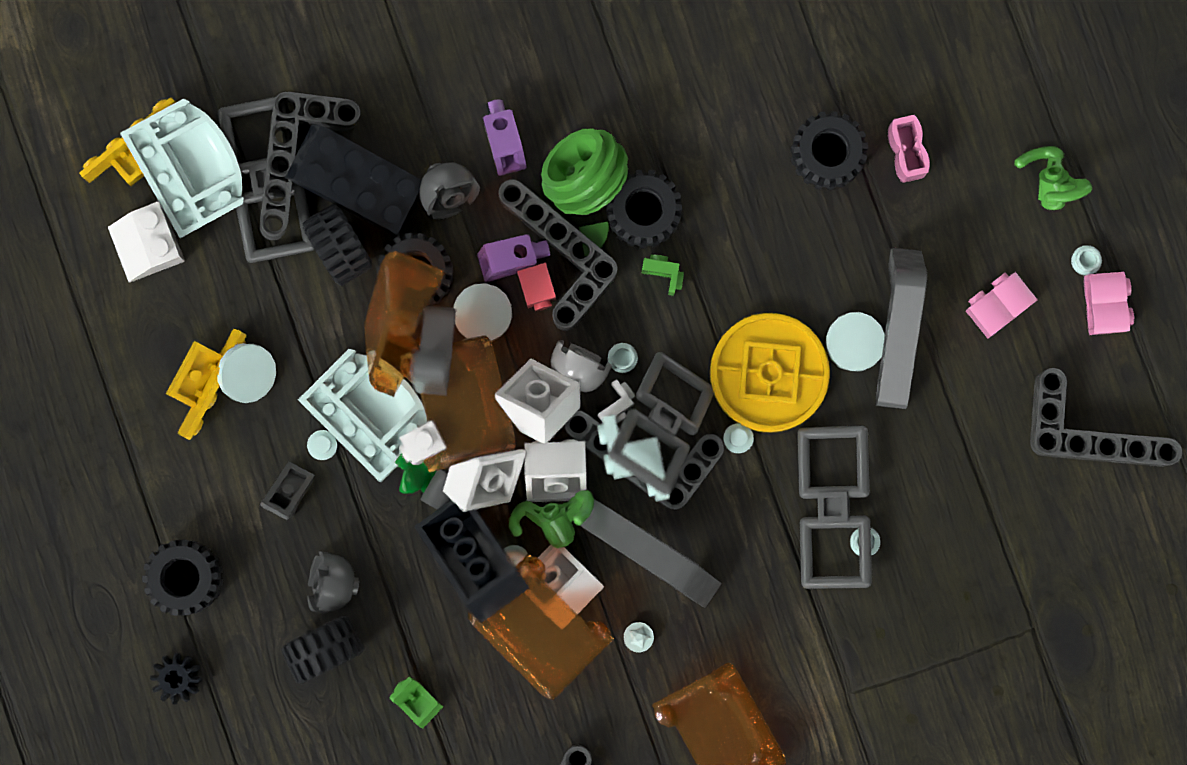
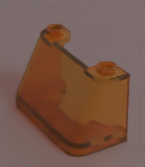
M390 252L384 258L364 322L369 381L375 390L392 397L397 393L414 361L415 350H420L421 339L417 338L415 341L411 334L416 329L424 309L435 289L437 290L444 274L442 270L399 252Z
M486 335L453 342L447 396L420 393L427 423L430 421L435 422L447 446L445 450L423 460L429 473L449 469L450 466L475 458L510 452L515 448V436L511 419L495 399V393L503 386L494 349ZM415 351L401 356V372L410 382H413L412 374Z
M528 553L516 567L530 588L481 624L471 612L468 613V618L473 626L543 696L553 700L614 638L610 635V630L604 623L600 621H589L586 623L544 581L547 576L544 563Z
M730 663L717 667L652 704L655 717L660 724L669 728L676 725L697 765H786L785 757L741 676Z

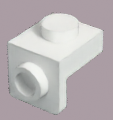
M616 379L611 385L620 396V399L597 414L601 422L602 417L614 415L616 424L625 419V411L634 405L631 400L635 397L626 382L620 385Z
M430 421L399 437L402 445L399 446L405 460L407 462L411 461L413 465H419L424 462L423 460L447 448L434 421Z

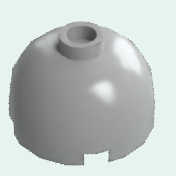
M558 340L550 360L551 369L579 382L580 391L582 392L593 391L600 387L606 380L612 365L607 362L604 367L599 363L601 357L572 343L569 348L563 347L564 341Z

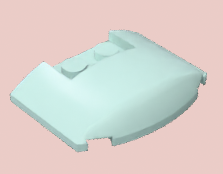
M186 99L172 104L120 133L179 238L243 204V197H241L242 175L229 141L218 125L204 111L189 104L190 101Z
M348 349L298 400L381 483L397 467L395 461L401 454L399 446L402 445L399 437L428 423L427 414L416 392L393 368L371 355L355 354L356 350Z

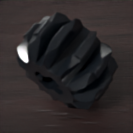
M174 653L173 662L168 655L163 656L164 666L158 663L153 666L160 674L150 676L151 681H159V685L154 686L152 691L154 693L161 690L164 691L160 697L161 701H166L171 695L173 705L178 704L180 696L184 702L190 701L188 691L193 694L199 692V689L192 683L202 682L203 679L200 676H193V672L198 671L200 666L195 665L189 668L188 666L192 662V657L187 656L181 663L180 653ZM174 670L177 671L178 676L183 677V681L177 683L179 687L175 686L174 681H170V675L175 674Z

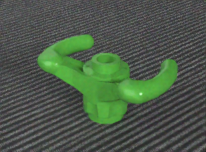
M1055 146L1033 149L1022 154L1014 162L1017 168H1023L1035 160L1048 159L1047 168L1043 169L1039 174L1038 198L1041 200L1042 206L1049 210L1061 209L1065 206V202L1080 199L1092 190L1089 180L1074 179L1061 165L1064 157L1063 151Z
M581 490L566 503H550L544 507H539L531 501L521 502L510 515L509 529L513 536H520L522 534L520 520L523 516H527L542 528L549 544L555 548L565 547L574 540L575 530L572 522L574 521L576 525H581L590 516L594 507L593 495L590 491Z

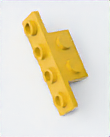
M172 97L168 100L163 99L152 108L153 112L145 119L171 106L176 101ZM140 118L136 120L130 127L136 125L137 123L145 119ZM123 137L113 139L106 146L107 150L99 157L94 156L83 165L84 169L80 172V175L90 183L113 165L130 186L144 176Z
M233 329L220 354L196 341L193 342L166 392L169 396L191 407L178 431L179 435L190 440L193 435L198 434L203 425L202 417L206 410L214 405L217 399L216 391L220 386L217 377L220 367H218L220 360L235 345L246 344L245 338L247 334Z

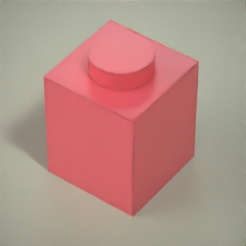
M546 263L517 271L527 308L534 307L535 311L551 307V302L556 300Z

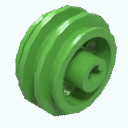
M581 129L571 133L552 149L543 164L541 176L543 179L542 188L544 195L553 201L554 205L565 214L587 215L600 210L620 192L627 179L628 157L625 148L616 142L612 134L605 130Z

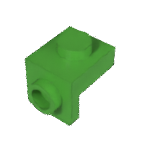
M650 255V259L644 258L643 274L671 278L668 292L670 296H674L675 289L681 290L684 272L678 271V263L668 262V257L661 255Z
M411 676L401 681L389 697L393 703L398 705L422 729L443 708L426 688Z

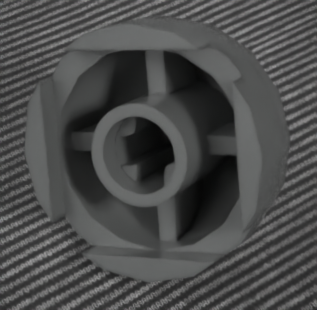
M455 162L436 163L428 168L427 173L422 178L419 198L429 216L431 214L433 219L437 220L445 219L460 213L462 210L457 208L459 205L466 201L469 205L473 203L479 194L480 186L465 166Z
M320 551V556H315L310 570L308 586L313 588V596L308 595V605L311 611L322 613L335 612L344 608L349 603L351 596L357 594L359 578L354 577V569L347 559L335 553Z

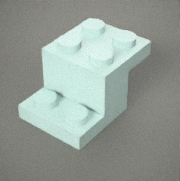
M614 415L602 417L603 424L597 425L601 445L607 444L608 451H610L618 434ZM657 437L626 444L622 453L661 479L664 478L665 474ZM604 455L607 474L613 473L614 480L634 476L610 460L608 455ZM646 484L649 497L655 495L656 502L669 499V494L663 495Z

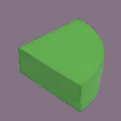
M608 222L579 227V230L601 248L607 239L609 224ZM582 244L584 255L587 257L590 250L587 245Z

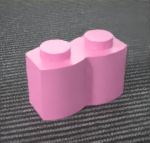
M915 115L894 119L888 129L889 144L896 153V173L903 183L924 178L930 166L928 153L921 144L923 137L922 127Z
M1005 272L991 283L995 287L987 294L980 291L968 301L971 307L966 312L987 339L1037 301V298L1016 272L1011 276H1008Z
M1125 272L1089 274L1084 276L1089 335L1130 331V326L1134 324V313L1132 308H1128L1127 296L1131 295V281L1125 277Z

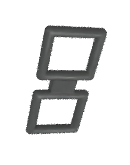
M276 97L222 107L218 110L220 129L229 141L238 164L239 159L231 118L272 110ZM283 102L278 106L282 113L290 114L288 102ZM281 131L283 142H289L291 140L290 134L286 131ZM267 158L239 164L241 175L250 174L253 191L242 193L243 204L236 207L246 260L250 263L314 250L303 230L302 222L310 218L305 188L295 183H292L291 195H294L303 241L256 250L248 204L260 202L263 199ZM276 160L272 163L273 169L279 173L281 172L280 167L288 166L283 160ZM273 189L268 193L270 199L285 197L284 192L279 189Z
M657 352L636 394L637 399L652 410L648 417L636 409L628 411L608 453L609 459L661 494H670L690 449L687 443L675 435L678 428H681L690 435L698 432L714 395L711 384L665 353ZM662 367L701 392L690 420L650 394ZM635 425H638L675 450V454L663 479L622 453Z
M863 425L800 428L798 430L799 495L803 499H818V517H803L800 520L801 585L805 589L868 588L872 584L870 518L865 515L850 516V498L867 497L870 493L868 429ZM856 438L857 486L811 487L810 439ZM859 528L860 576L813 577L812 529Z

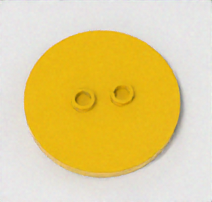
M777 313L752 315L733 325L718 342L710 365L711 386L720 407L735 422L759 432H781L803 423L821 405L830 379L828 357L817 335L799 320Z

